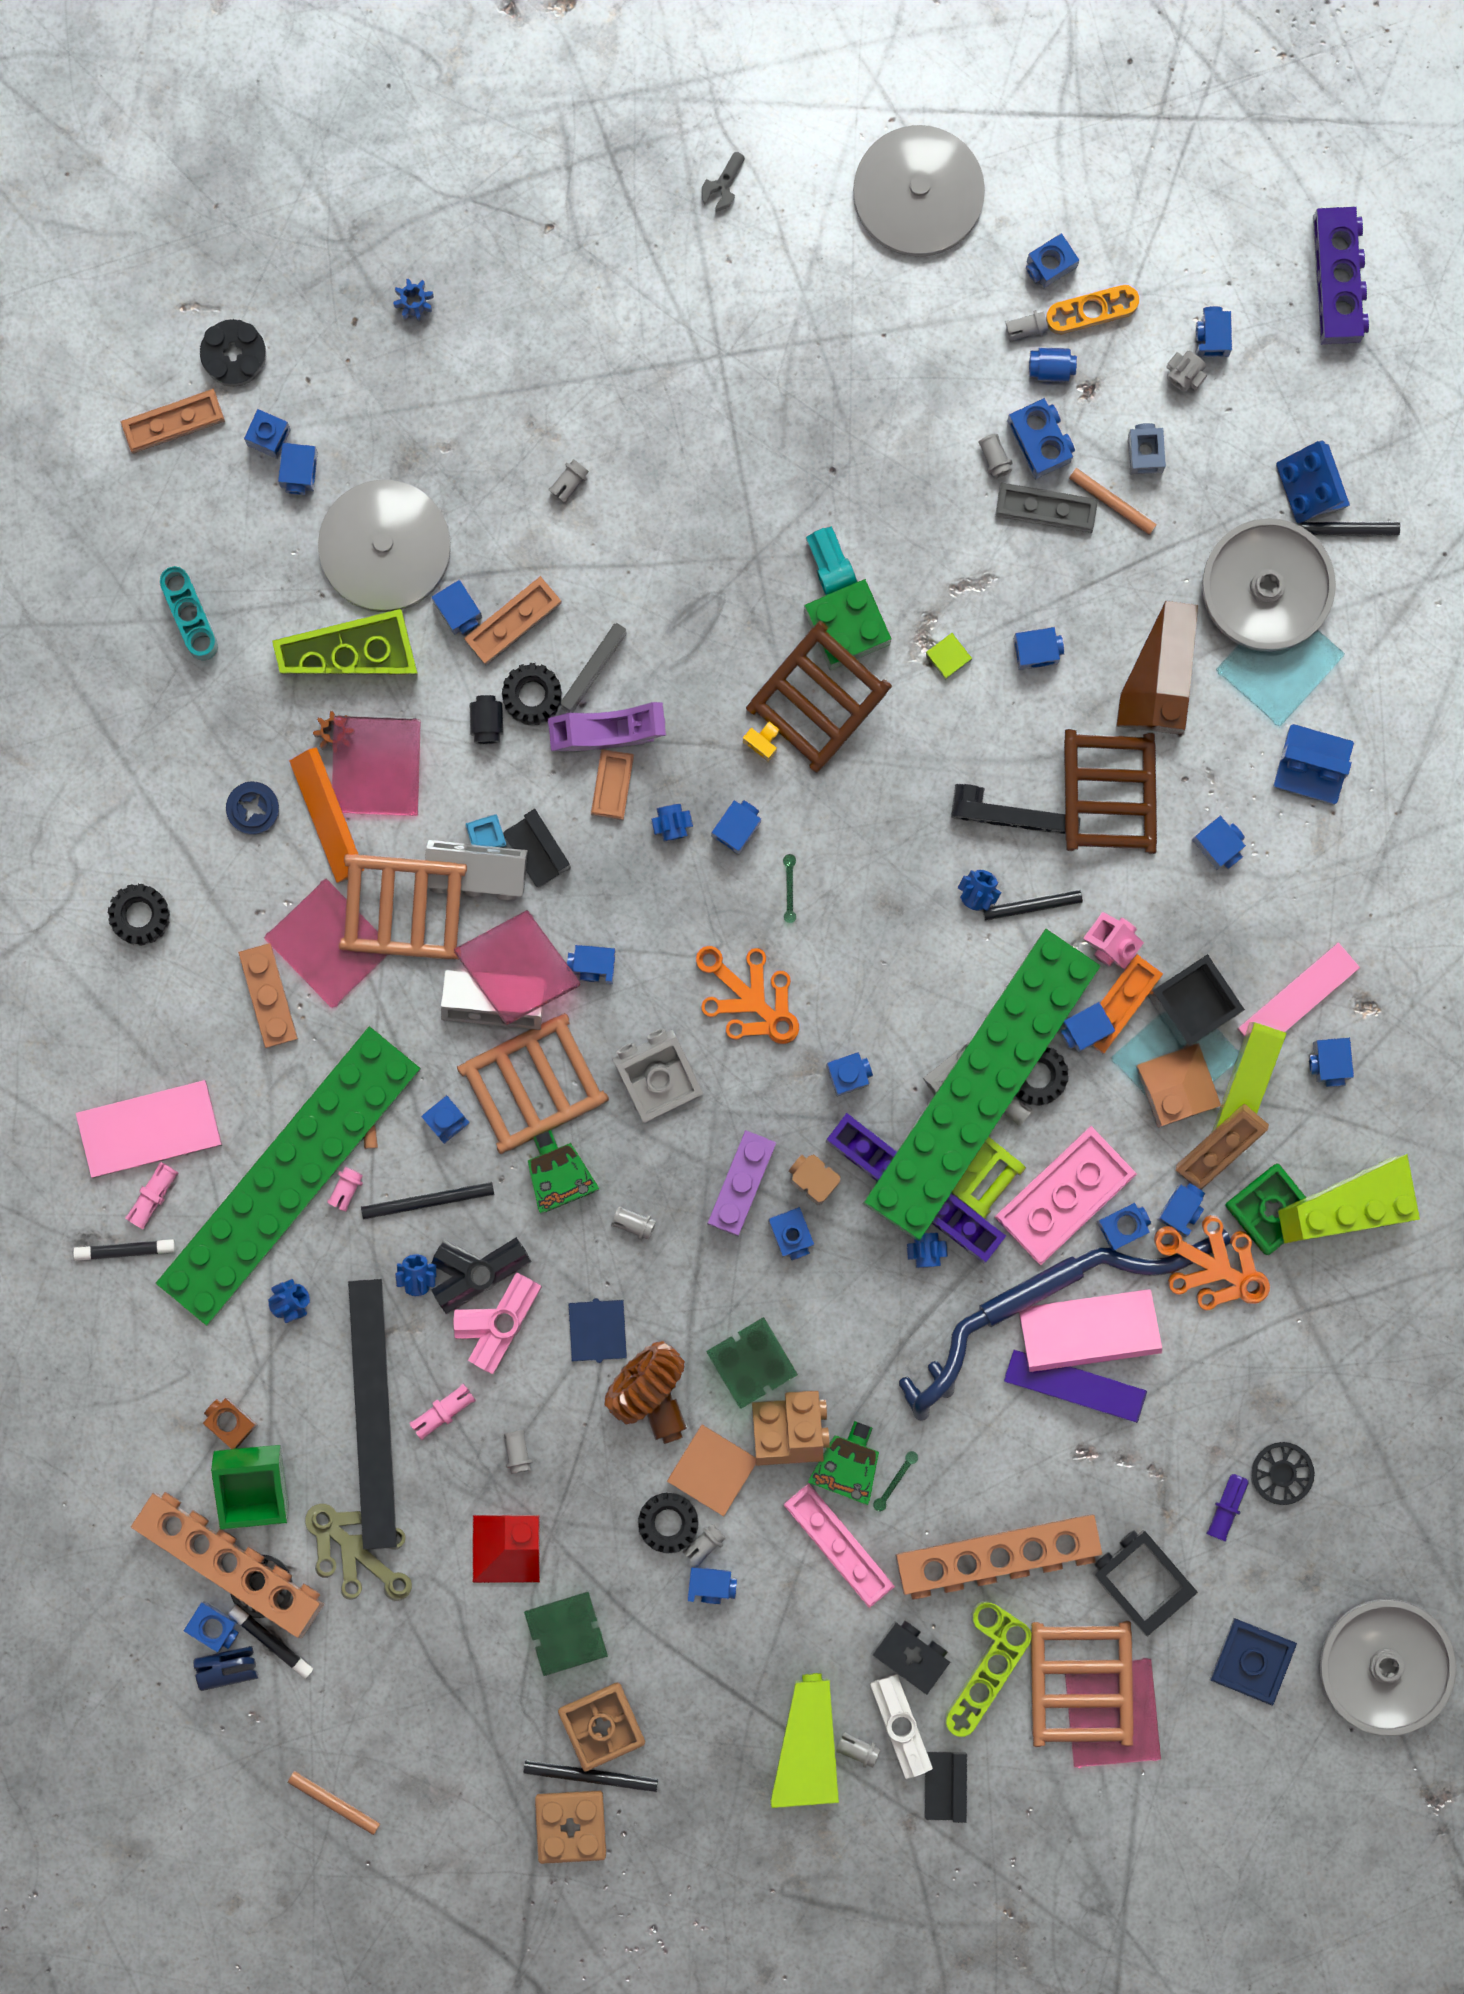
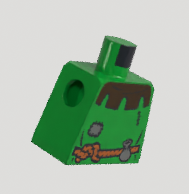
M551 1130L533 1137L540 1155L528 1160V1165L540 1214L599 1191L597 1183L571 1143L558 1148Z
M854 1421L848 1439L834 1435L830 1441V1448H826L823 1453L824 1461L817 1463L808 1479V1483L868 1505L879 1451L866 1447L873 1428Z

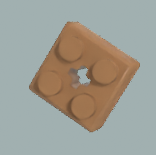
M618 1682L569 1703L558 1710L584 1771L591 1770L645 1745V1739L621 1684ZM599 1717L603 1721L609 1720L611 1726L607 1728L608 1734L605 1736L600 1731L594 1732L592 1729L596 1725V1719Z
M602 1791L536 1795L539 1863L605 1860L606 1842ZM568 1818H573L574 1824H580L581 1828L575 1830L574 1836H568L567 1831L561 1829V1825H565Z

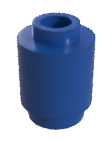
M1038 348V351H1030L1029 377H1037V381L1069 382L1070 375H1076L1077 356L1071 355L1069 348Z

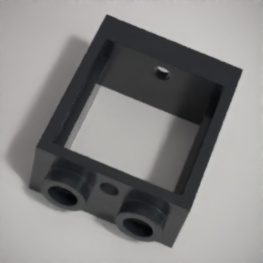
M1133 1530L1119 1542L1122 1546L1119 1551L1113 1556L1110 1552H1107L1094 1564L1097 1570L1092 1575L1139 1630L1148 1637L1198 1592L1146 1531L1142 1530L1137 1534ZM1143 1543L1180 1585L1178 1589L1144 1618L1139 1615L1107 1577L1113 1569Z

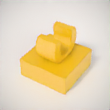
M771 722L766 724L760 734L753 728H750L743 737V743L769 762L777 752V747L771 742L778 735L779 729Z

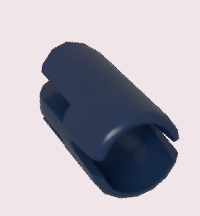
M253 1646L195 1658L193 1660V1667L196 1669L197 1674L195 1677L199 1690L205 1691L258 1679V1672L252 1670L256 1667L255 1659L250 1657L254 1653Z

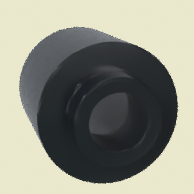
M494 695L476 696V702L469 703L470 735L474 736V743H500V735H503L502 702L496 701V696Z

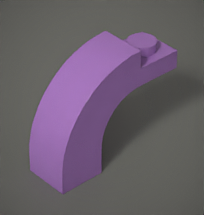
M651 702L611 712L566 713L548 718L551 751H590L620 748L653 742L654 738L666 735L663 702Z

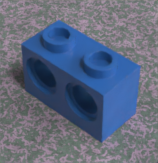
M1043 398L1009 414L1007 422L1035 479L1071 463L1073 459L1072 453L1075 452V448L1069 435H1062L1058 426L1061 419L1053 404L1048 406L1046 399ZM1031 416H1039L1043 419L1045 426L1042 429L1034 430L1029 427L1027 419ZM1046 445H1052L1057 448L1059 456L1055 459H1047L1042 455L1041 448Z

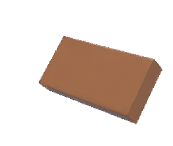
M601 749L591 809L592 816L624 820L634 754Z

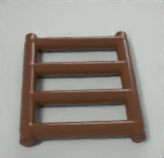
M819 621L807 633L746 706L748 712L753 715L758 713L765 721L771 722L779 729L778 732L811 762L809 766L816 773L829 762L892 688L890 682L885 679L880 681L827 633L828 627L822 621ZM817 642L871 690V693L861 704L854 700L806 656ZM797 666L851 714L840 728L786 680ZM776 690H779L831 738L820 752L766 704Z
M1066 729L1064 740L1066 850L1074 851L1078 850V847L1145 849V853L1156 854L1155 734L1147 733L1143 734V737L1077 734V730ZM1078 748L1143 750V770L1078 767ZM1078 781L1143 783V803L1078 800ZM1078 813L1144 816V836L1079 833Z

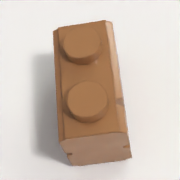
M801 1154L788 1171L792 1174L791 1184L802 1193L806 1191V1196L817 1206L822 1205L838 1186L841 1177L830 1167L824 1168L825 1163L814 1154L809 1155L807 1158Z

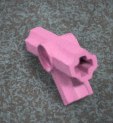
M516 1272L496 1309L454 1310L455 1339L480 1338L468 1361L491 1374L495 1373L513 1338L520 1331L523 1320L541 1290L542 1286ZM505 1313L509 1314L514 1321L513 1328L507 1333L501 1332L497 1327L498 1317Z

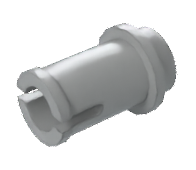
M1035 310L1033 315L1005 321L1010 342L1038 333L1039 336H1043V332L1049 331L1044 312L1037 313V310Z
M991 434L979 440V446H981L989 465L988 473L993 474L994 478L1009 474L1012 471L1011 465L1013 462L1011 459H1007L998 434Z
M574 459L570 464H565L567 467L553 486L548 489L553 495H557L565 485L564 490L557 497L564 503L582 480H587L585 476L589 472Z
M1014 1097L1004 1114L1016 1122L1018 1126H1021L1032 1109Z
M619 1206L611 1226L638 1235L639 1240L643 1238L649 1240L656 1221L651 1219V1215L644 1217Z
M524 1430L503 1434L509 1464H506V1468H510L511 1474L531 1470L530 1463H533V1461L528 1458Z
M713 1524L708 1528L704 1527V1532L683 1551L684 1555L687 1558L689 1557L696 1567L717 1546L721 1548L723 1546L722 1542L726 1539Z
M844 1732L836 1752L863 1763L864 1768L867 1765L873 1768L881 1749L875 1747L876 1743L874 1742L870 1745Z

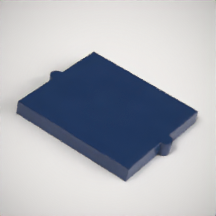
M594 1298L593 1302L568 1303L572 1362L596 1360L597 1363H601L606 1359L627 1358L624 1300L599 1301L598 1298Z

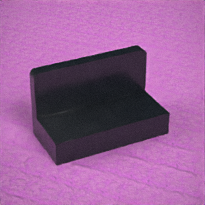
M536 809L525 814L523 820L503 832L512 849L528 850L526 872L537 888H540L571 868L570 863Z
M927 1752L933 1769L925 1773V1819L952 1820L953 1823H967V1753Z

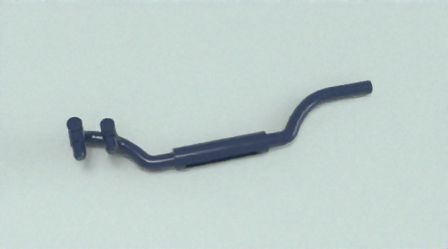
M1223 1228L1222 1236L1224 1244L1227 1246L1230 1244V1236ZM1209 1236L1192 1245L1208 1255L1213 1253ZM1100 1247L1090 1250L1076 1259L1070 1256L979 1305V1311L964 1318L955 1326L951 1335L950 1350L944 1368H942L938 1361H933L928 1365V1370L934 1378V1382L921 1393L908 1376L899 1380V1386L905 1394L904 1397L912 1409L914 1417L920 1421L926 1420L929 1417L930 1407L941 1397L949 1398L954 1394L955 1380L963 1365L968 1337L986 1325L993 1327L1079 1281L1084 1278L1083 1273L1100 1264H1107L1133 1274L1152 1276L1174 1273L1190 1266L1194 1262L1178 1253L1160 1259H1143L1132 1257L1116 1250L1112 1251L1111 1248Z

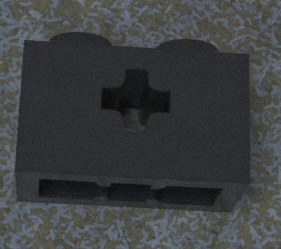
M906 1620L902 1625L894 1621L871 1654L928 1695L951 1663L945 1658L948 1651L933 1640L927 1645L917 1638L921 1631ZM916 1646L919 1647L918 1654L922 1658L919 1663L914 1660L910 1664L906 1663L907 1655L904 1653L906 1648L908 1647L913 1650Z

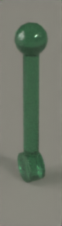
M787 854L783 858V864L786 866L787 911L783 917L787 923H793L797 917L793 911V867L796 864V858L792 854Z
M909 1451L906 1454V1461L881 1498H877L874 1501L873 1507L876 1511L881 1512L886 1509L887 1499L911 1464H915L918 1461V1454L916 1452Z

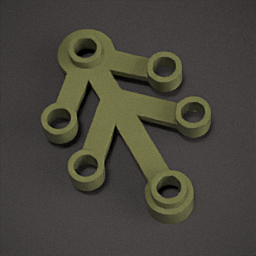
M316 1504L308 1510L305 1516V1525L307 1530L316 1536L318 1561L315 1565V1571L320 1577L328 1578L336 1570V1562L330 1555V1537L341 1546L343 1571L341 1594L344 1598L348 1600L356 1599L362 1591V1585L357 1579L356 1560L384 1583V1593L390 1600L402 1601L409 1595L412 1583L407 1575L399 1572L393 1573L368 1550H363L362 1534L349 1535L340 1527L356 1524L362 1525L361 1511L336 1512L328 1504ZM320 1514L325 1515L328 1518V1524L319 1525L316 1517ZM396 1528V1532L400 1536L401 1541L397 1544V1548L389 1549H399L405 1542V1533L399 1528ZM323 1561L329 1562L332 1570L330 1572H323L320 1569V1563ZM395 1580L402 1581L405 1586L404 1590L396 1591L393 1588V1582ZM349 1583L355 1584L357 1593H347L345 1586Z

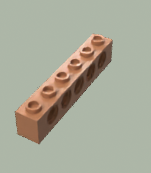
M164 1492L162 1496L152 1493L131 1525L132 1529L295 1637H304L324 1606V1603L318 1600L320 1593L304 1583L301 1588L290 1582L292 1578L290 1573L277 1565L272 1570L262 1563L265 1558L250 1547H247L245 1551L234 1544L237 1539L225 1530L219 1529L216 1533L206 1526L209 1522L207 1518L194 1510L190 1514L179 1508L182 1502L169 1493ZM178 1517L182 1527L178 1534L172 1536L168 1533L166 1525L170 1518ZM200 1535H205L209 1540V1548L203 1554L197 1553L194 1548V1542ZM232 1553L237 1558V1566L232 1572L228 1573L222 1567V1559L225 1555ZM259 1571L265 1577V1584L262 1589L255 1591L251 1588L249 1580L253 1573ZM288 1590L293 1596V1603L288 1609L284 1610L279 1607L277 1597L280 1592Z
M1093 1514L895 1554L903 1594H911L912 1600L932 1596L931 1589L944 1587L945 1593L963 1590V1583L977 1580V1585L983 1586L997 1583L996 1576L1010 1574V1579L1030 1576L1029 1569L1042 1567L1043 1573L1063 1569V1562L1075 1560L1076 1566L1095 1563V1556L1103 1555L1095 1515ZM1067 1534L1072 1537L1074 1547L1071 1552L1061 1554L1056 1548V1541L1061 1535ZM1030 1541H1036L1041 1547L1039 1558L1033 1561L1027 1560L1023 1555V1548ZM996 1548H1003L1008 1553V1562L1002 1567H995L990 1561V1555ZM963 1555H971L976 1562L975 1569L969 1574H962L957 1568L958 1559ZM932 1561L939 1562L943 1568L942 1576L935 1581L928 1580L924 1574L925 1566Z

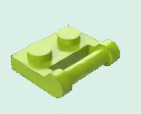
M988 1136L951 1193L986 1219L991 1212L989 1208L1017 1174L1021 1175L1026 1167ZM1000 1159L1007 1166L978 1201L971 1195L972 1192Z

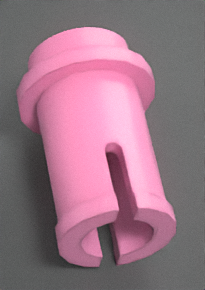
M345 1167L343 1172L339 1171L338 1175L340 1178L330 1199L327 1201L328 1204L334 1207L337 1206L345 1212L358 1185L362 1186L363 1184L361 1181L363 1175L348 1167Z

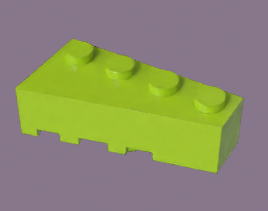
M402 609L272 640L281 674H418Z
M1408 1154L1387 1158L1377 1165L1364 1169L1354 1176L1337 1182L1316 1194H1312L1279 1210L1284 1244L1420 1220Z

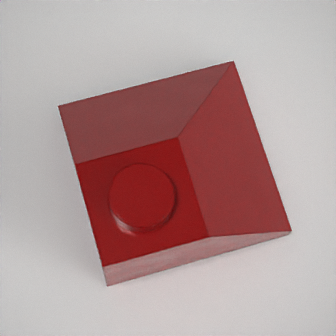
M473 1515V1583L540 1582V1515Z

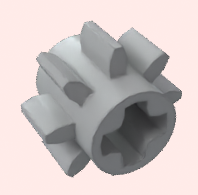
M1187 351L1183 356L1176 352L1166 366L1170 370L1167 379L1183 392H1186L1189 387L1196 391L1207 377L1202 372L1206 367L1205 362L1191 351Z

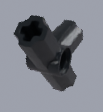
M517 1237L482 1259L444 1239L434 1254L431 1264H436L437 1269L452 1277L431 1289L447 1315L484 1291L491 1290L497 1283L532 1261ZM479 1267H487L490 1272L489 1281L483 1285H477L473 1279V1274Z

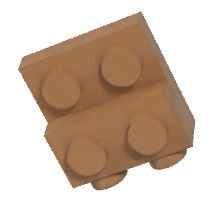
M819 1391L785 1393V1400L752 1402L756 1466L824 1461L823 1448H830L828 1427L822 1428L821 1420H827L826 1400H819Z

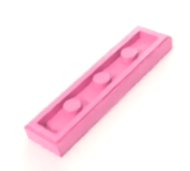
M1338 942L1237 1028V1030L1244 1037L1249 1022H1256L1286 1032L1360 967Z
M809 1483L783 1504L869 1608L895 1587Z

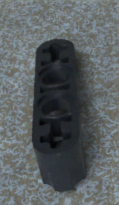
M955 784L951 818L1065 835V814L983 803L985 788L970 784ZM1079 817V830H1080V823H1081V818H1080V817Z

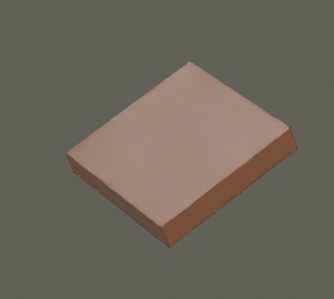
M702 1424L667 1482L724 1517L756 1465V1457Z

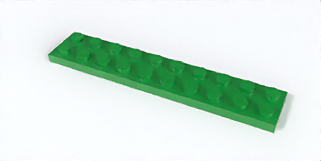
M1048 929L1043 930L863 1202L865 1206L915 1240L919 1241L1101 965Z
M369 1026L162 1274L156 1284L208 1326L359 1145L370 1129L379 1121L418 1074L421 1068Z

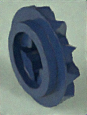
M254 781L242 783L234 788L228 796L226 802L227 817L230 823L242 833L256 835L267 831L278 817V799L272 789L263 783ZM259 795L258 807L265 812V815L254 813L246 821L248 811L240 802L252 804Z

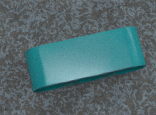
M177 566L168 567L160 576V586L185 645L191 655L197 660H210L217 653L218 642L194 585L184 569ZM175 576L184 578V586L180 590L171 591L168 589V582L171 578ZM193 606L197 608V616L192 621L181 619V612L185 607ZM206 636L210 638L211 642L208 649L205 651H196L194 649V641L198 637Z

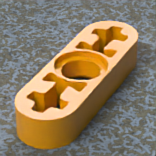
M1120 285L1057 302L1048 309L1046 315L1048 329L1055 334L1062 335L1129 317L1138 307L1139 295L1133 287ZM1123 293L1126 298H1132L1133 301L1129 303L1128 309H1124L1122 304L1111 307L1112 314H1107L1108 305L1104 297H1109V303L1118 301L1120 294ZM1089 301H1095L1101 306L1102 313L1097 318H1089L1084 314L1083 306ZM1077 305V315L1081 322L1076 323V316L1066 319L1065 326H1061L1059 321L1053 322L1052 319L1055 318L1056 311H1061L1063 315H1069L1074 312L1072 306Z

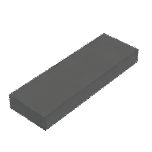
M1001 482L995 517L1092 533L1098 499Z
M618 623L613 624L561 700L562 710L567 713L574 712L626 636V628Z

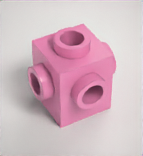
M1104 912L1101 913L1083 938L1096 950L1094 956L1099 961L1109 967L1114 963L1123 969L1127 967L1144 944L1135 934L1137 928L1124 918L1117 920Z

